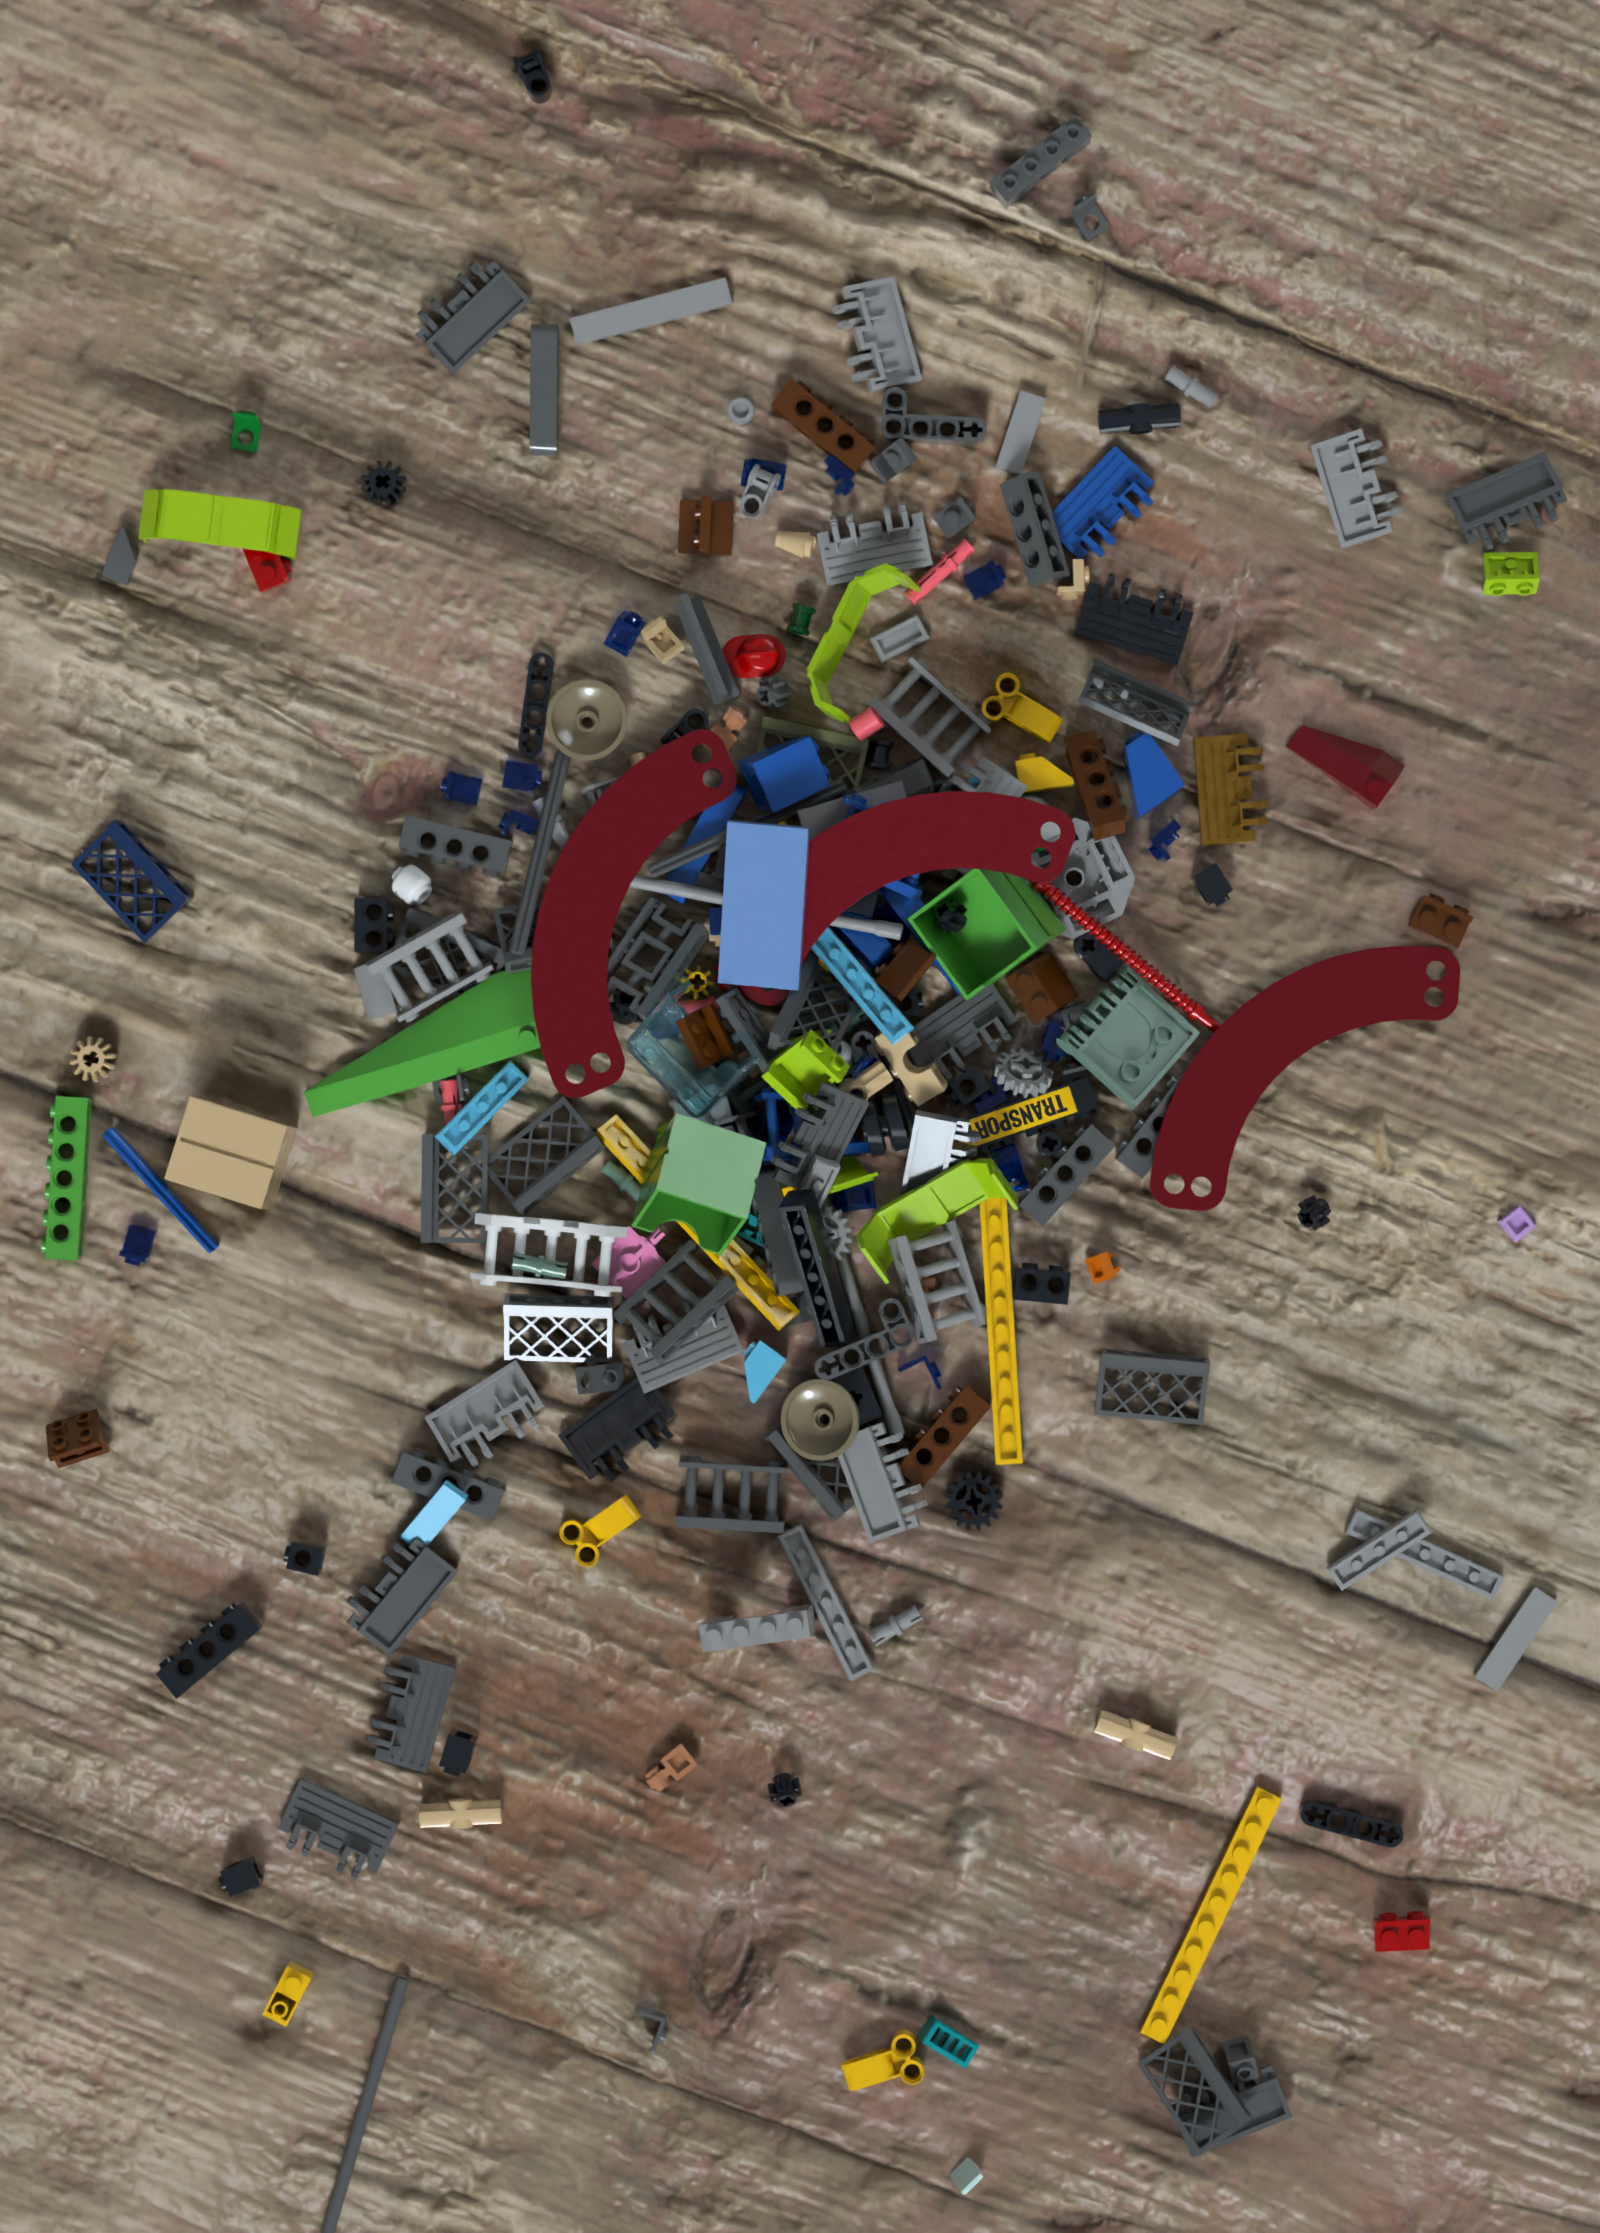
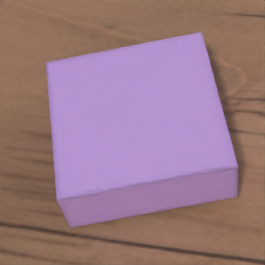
M1521 1205L1516 1206L1497 1221L1514 1243L1536 1227Z

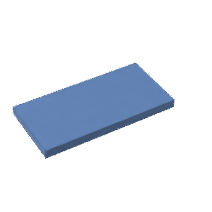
M734 820L727 822L718 983L797 991L800 989L810 827Z

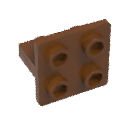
M701 496V500H680L678 553L731 556L734 503L732 501H712V496Z
M97 1409L83 1411L78 1415L62 1420L59 1419L46 1425L48 1457L50 1461L56 1462L58 1468L110 1452L108 1441L100 1426Z

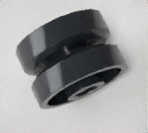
M894 1091L880 1096L882 1112L879 1113L875 1101L871 1097L868 1098L869 1105L860 1121L864 1140L869 1142L872 1158L886 1153L887 1148L884 1137L887 1136L895 1152L909 1148Z

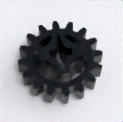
M966 1472V1479L964 1480L959 1475L956 1476L958 1484L949 1483L952 1493H945L944 1495L950 1499L949 1503L944 1504L945 1508H952V1512L948 1515L949 1518L956 1516L958 1518L956 1521L957 1526L965 1522L966 1530H970L972 1524H975L977 1530H981V1523L983 1522L989 1527L991 1525L989 1518L998 1519L999 1517L994 1512L995 1509H1002L1003 1507L997 1503V1500L1002 1498L1003 1495L1000 1493L995 1494V1490L999 1485L997 1483L990 1485V1476H987L984 1480L981 1479V1472H977L976 1477H972L970 1472ZM975 1483L985 1486L990 1493H981L976 1489ZM966 1485L964 1495L961 1498L955 1499L959 1489ZM971 1488L975 1496L981 1498V1501L977 1502V1513L974 1512L971 1504H966V1500L970 1499ZM991 1503L989 1511L981 1517V1510L985 1504ZM965 1508L971 1513L972 1519L962 1516L957 1509Z

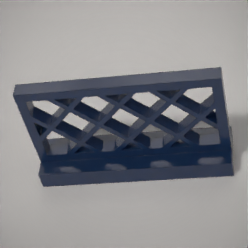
M113 820L106 827V830L71 864L144 943H147L181 908L188 905L194 899L122 820ZM109 836L116 843V855L102 854L103 842ZM121 849L125 852L126 855H121ZM88 857H97V873H88L81 864ZM102 857L116 858V874L102 873ZM121 858H130L135 863L134 874H121ZM139 869H140L145 875L139 874ZM102 877H116V893H108L102 888ZM121 877L134 878V893H121ZM139 878H149L153 882V894H139ZM110 896H116V902ZM121 896L134 897V912H124L120 907ZM139 897H153V913H139ZM158 897L168 898L174 907L168 913H158ZM139 916H153L152 929L147 934L139 928ZM158 917H163V918L157 923V918H158Z

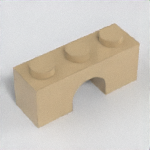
M914 1029L894 1046L881 1031L877 1033L874 1038L876 1040L875 1047L880 1055H885L890 1062L889 1068L896 1079L900 1078L905 1086L903 1088L904 1092L911 1102L914 1101L919 1106L946 1090L948 1082L935 1062L925 1067H917L908 1060L907 1050L915 1046L920 1039Z

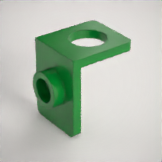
M240 410V413L232 412L231 416L235 424L231 448L256 453L263 424L262 421L256 416V413ZM243 430H250L254 435V439L249 445H243L238 440V435Z

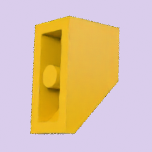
M1035 753L1020 755L1019 760L1014 762L1016 779L1028 786L1024 793H1036L1071 787L1074 784L1072 777L1042 756L1035 757Z

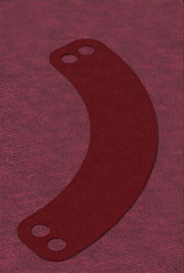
M694 730L665 744L632 766L606 789L583 816L570 836L549 877L539 908L532 945L531 990L534 1020L544 1060L555 1088L567 1097L581 1098L610 1086L621 1077L625 1068V1058L614 1029L609 1006L607 969L613 927L620 905L631 882L644 862L662 841L679 826L701 811L727 799L736 787L737 774L722 739L710 730ZM697 744H706L710 747L712 756L707 763L701 764L693 759L692 750ZM714 768L721 772L723 780L719 787L709 788L704 784L703 774L706 770ZM596 1053H604L610 1058V1067L604 1073L595 1072L591 1067V1058ZM574 1063L582 1065L586 1072L584 1080L578 1084L569 1082L565 1075L567 1067Z
M969 791L914 795L882 803L844 819L809 841L802 963L826 928L846 909L869 893L907 876L933 870L969 868L1009 873L1039 883L1054 880L1062 873L1075 839V827L1072 819L1067 813L1058 808L1029 799L991 792ZM1053 822L1059 826L1060 837L1057 841L1047 842L1041 837L1040 830L1043 824ZM1037 848H1045L1051 854V862L1045 868L1036 867L1031 860L1032 852ZM723 983L727 990L731 991L738 988L744 998L766 1006L782 1002L790 992V990L775 988L772 991H765L761 987Z
M1393 946L1360 950L1334 956L1304 967L1271 984L1244 1003L1218 1027L1196 1054L1175 1090L1164 1115L1154 1151L1150 1190L1155 1200L1165 1207L1174 1209L1208 1211L1215 1208L1225 1195L1230 1161L1245 1120L1259 1097L1272 1081L1293 1061L1313 1047L1336 1035L1358 1027L1401 1020L1440 1021L1449 1017L1456 1009L1459 998L1460 965L1457 958L1450 951L1441 947ZM1438 961L1445 966L1446 974L1444 978L1432 980L1428 977L1426 968L1430 962ZM1435 987L1443 992L1444 1001L1441 1005L1432 1007L1425 1002L1424 994L1429 988ZM1171 1174L1179 1175L1184 1181V1188L1178 1194H1171L1165 1189L1164 1181ZM1204 1177L1210 1181L1211 1191L1207 1196L1199 1197L1193 1193L1191 1184L1194 1179Z

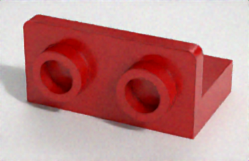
M243 549L261 593L291 581L289 573L293 571L287 557L282 559L281 555Z
M1422 1911L1407 1912V1916L1398 1917L1393 1912L1380 1913V1917L1373 1918L1375 1951L1430 1949V1918L1427 1915H1423Z

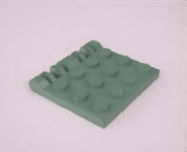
M1122 966L1116 972V977H1112L1109 980V984L1118 994L1124 997L1120 1000L1109 989L1102 988L1099 996H1095L1084 1009L1085 1014L1080 1013L1077 1017L1078 1023L1086 1031L1091 1032V1035L1088 1037L1079 1028L1070 1025L1067 1028V1032H1063L1057 1039V1044L1066 1053L1074 1056L1133 1110L1191 1045L1200 1032L1129 967Z

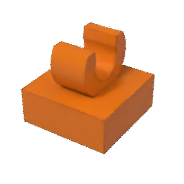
M1106 1251L1085 1259L1093 1284L1117 1277L1116 1273L1121 1268L1120 1266L1113 1268L1110 1260L1116 1256L1115 1253L1108 1254Z

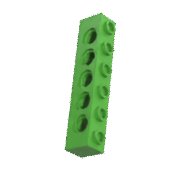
M56 1096L55 1102H51L50 1117L54 1118V1128L49 1129L48 1143L52 1145V1156L48 1155L46 1166L47 1172L51 1173L50 1183L46 1182L45 1199H49L48 1210L45 1209L43 1213V1225L47 1226L46 1237H42L41 1252L45 1253V1259L82 1260L92 1110L91 1098ZM71 1116L75 1119L76 1126L74 1130L67 1132L63 1127V1122L67 1117ZM67 1143L71 1144L74 1148V1154L69 1159L64 1158L61 1153L62 1147ZM67 1170L72 1174V1182L64 1186L60 1182V1175L63 1171ZM64 1197L71 1204L70 1209L66 1213H62L58 1209V1202ZM62 1224L69 1230L68 1237L64 1240L59 1239L56 1235L58 1226Z

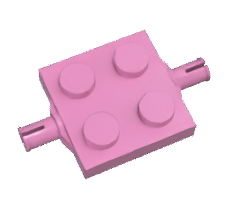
M629 1225L627 1228V1238L617 1237L615 1242H612L609 1285L622 1287V1292L620 1293L627 1300L667 1262L657 1252L655 1247L666 1235L662 1231L654 1238L661 1231L659 1227L646 1238L639 1235ZM600 1256L591 1264L598 1271Z

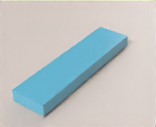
M510 1060L446 1124L435 1138L454 1156L529 1078Z

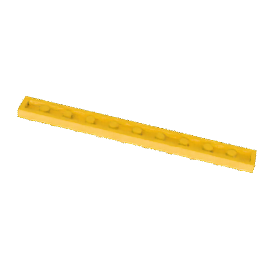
M615 1114L598 1128L595 1134L642 1184L651 1151ZM677 1221L699 1245V1240L694 1230L687 1224ZM734 1240L730 1242L722 1255L704 1250L778 1331L798 1315L800 1311L785 1295L777 1296L770 1278Z
M988 1198L979 1204L995 1465L1023 1463L1007 1200L1006 1198Z
M1256 1786L1143 2022L1140 2033L1162 2044L1166 2043L1282 1800L1281 1797Z

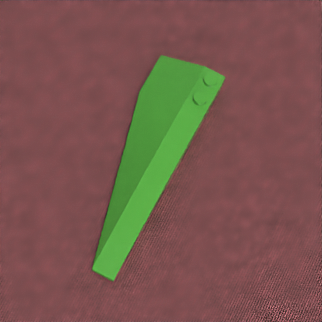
M531 969L506 974L504 970L492 974L479 984L466 990L458 997L445 1003L437 1010L371 1049L363 1056L305 1090L304 1094L312 1117L391 1095L540 1048L533 1014Z

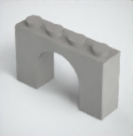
M813 1604L786 1607L780 1612L754 1617L733 1618V1615L707 1618L698 1625L702 1652L810 1638L817 1631Z

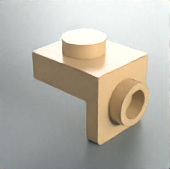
M1084 559L1072 560V586L1057 587L1056 596H1062L1063 600L1079 599L1078 595L1084 594V582H1089V566H1084Z
M663 616L658 617L656 620H650L641 630L644 643L663 665L685 649L684 644L667 626Z

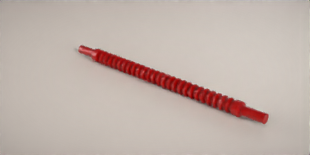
M1029 880L1032 883V888L1038 892L1042 891V896L1047 895L1048 901L1053 900L1054 906L1059 905V910H1065V915H1071V920L1073 921L1077 920V925L1083 924V930L1089 929L1090 935L1095 934L1096 940L1101 939L1100 943L1102 945L1107 944V949H1113L1112 954L1118 953V958H1124L1125 964L1130 963L1129 967L1131 969L1136 968L1135 972L1137 974L1141 972V977H1147L1148 983L1153 982L1154 988L1159 987L1160 993L1164 991L1165 997L1170 996L1171 1002L1176 1001L1177 1007L1182 1006L1183 1012L1188 1011L1187 1015L1191 1019H1197L1213 1033L1221 1026L1203 1011L1204 1007L1198 1002L1193 1003L1194 999H1188L1187 993L1182 994L1181 988L1176 989L1177 985H1171L1170 979L1165 980L1164 974L1159 975L1158 969L1153 970L1152 964L1148 966L1147 960L1142 961L1141 955L1136 956L1135 950L1130 951L1129 945L1124 946L1123 940L1118 941V936L1113 937V932H1107L1106 926L1101 927L1100 921L1095 922L1094 916L1089 917L1088 911L1084 913L1083 907L1078 908L1077 902L1072 903L1071 897L1066 898L1065 892L1060 893L1059 887L1054 888L1053 882L1039 883Z

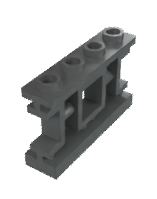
M653 896L641 904L638 909L637 918L633 924L629 923L619 945H615L610 950L607 969L608 997L610 998L616 987L635 999L629 1006L630 1011L639 1015L642 1020L649 1024L709 936L706 927L697 922L694 923L689 918L681 929L663 919L668 908ZM651 919L655 924L662 927L656 938L643 932ZM671 934L684 940L676 953L665 945ZM646 943L664 953L652 973L633 963ZM621 964L633 972L626 983L614 977ZM642 978L654 985L646 998L644 994L635 989Z

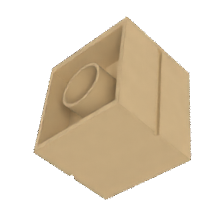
M190 1096L164 1179L252 1207L272 1210L298 1128Z

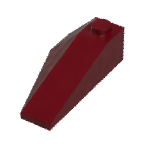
M1301 725L1286 746L1290 751L1372 810L1378 807L1405 767V765L1384 750Z

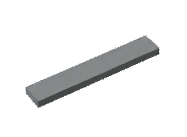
M726 277L569 319L576 345L578 346L733 304Z
M1355 1508L1344 1533L1365 1542L1391 1524ZM1425 1539L1418 1541L1397 1555V1557L1491 1600H1494L1504 1578V1575Z
M802 1524L777 1535L810 1603L813 1604L814 1611L850 1682L875 1670Z

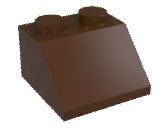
M910 939L906 944L901 941L892 952L895 956L889 965L884 962L874 974L878 977L875 982L899 1003L903 1001L936 959V957Z
M1050 951L1004 979L1033 1025L1079 996Z

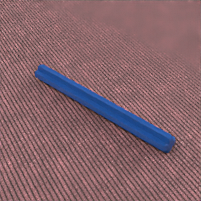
M114 1127L109 1128L103 1134V1138L208 1253L215 1251L220 1245L215 1237Z

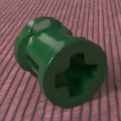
M793 603L792 608L794 612L791 623L787 625L786 630L799 635L809 636L810 620L812 614H815L816 609L803 604Z

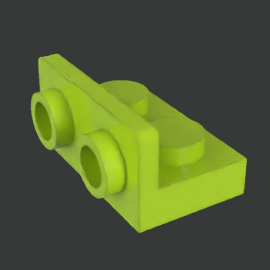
M1537 552L1483 553L1484 584L1482 590L1484 595L1519 594L1526 596L1537 593L1540 581Z

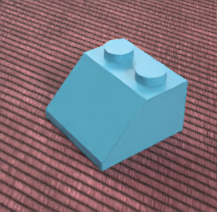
M761 1339L758 1343L752 1341L743 1353L747 1357L744 1361L749 1398L754 1404L787 1360L786 1357Z

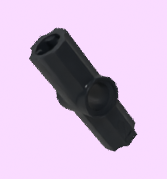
M1137 403L1128 405L1126 408L1098 410L1100 435L1123 432L1136 435L1150 433L1157 429L1181 427L1179 403L1151 406L1149 403Z

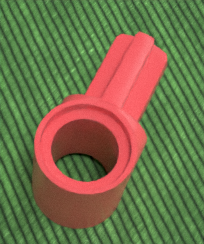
M872 706L848 721L852 731L860 741L876 734L884 727L881 717Z

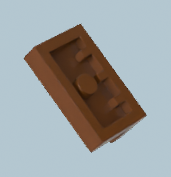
M1432 893L1429 896H1422L1408 927L1452 947L1459 948L1469 923L1472 922L1474 917L1468 915L1469 910L1455 904L1452 908L1444 904L1445 899Z
M713 1004L695 1010L675 1021L698 1070L704 1069L718 1060L735 1053V1049Z

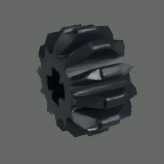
M376 461L378 469L374 470L369 465L367 470L371 476L362 475L361 479L367 482V484L361 486L363 492L370 491L366 496L368 501L376 497L375 504L380 506L383 499H385L386 505L389 507L392 505L390 498L394 497L398 502L401 500L397 491L406 492V487L400 484L406 482L407 479L406 476H398L402 471L400 466L392 470L393 463L391 461L386 463L385 468H383L381 461ZM383 479L386 481L390 479V481H387L390 486L388 488L383 486L378 488L380 486L379 480Z

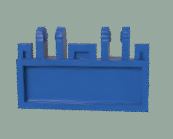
M1116 446L1106 454L1052 511L1061 545L1077 559H1082L1088 553L1080 545L1081 542L1098 557L1101 558L1105 554L1102 547L1088 536L1093 530L1106 543L1114 545L1116 542L1115 538L1100 522L1108 530L1116 524L1125 514L1117 506L1118 503L1135 518L1138 519L1142 515L1139 508L1125 497L1130 491L1143 504L1149 507L1153 504V500L1137 483L1147 491L1154 482Z

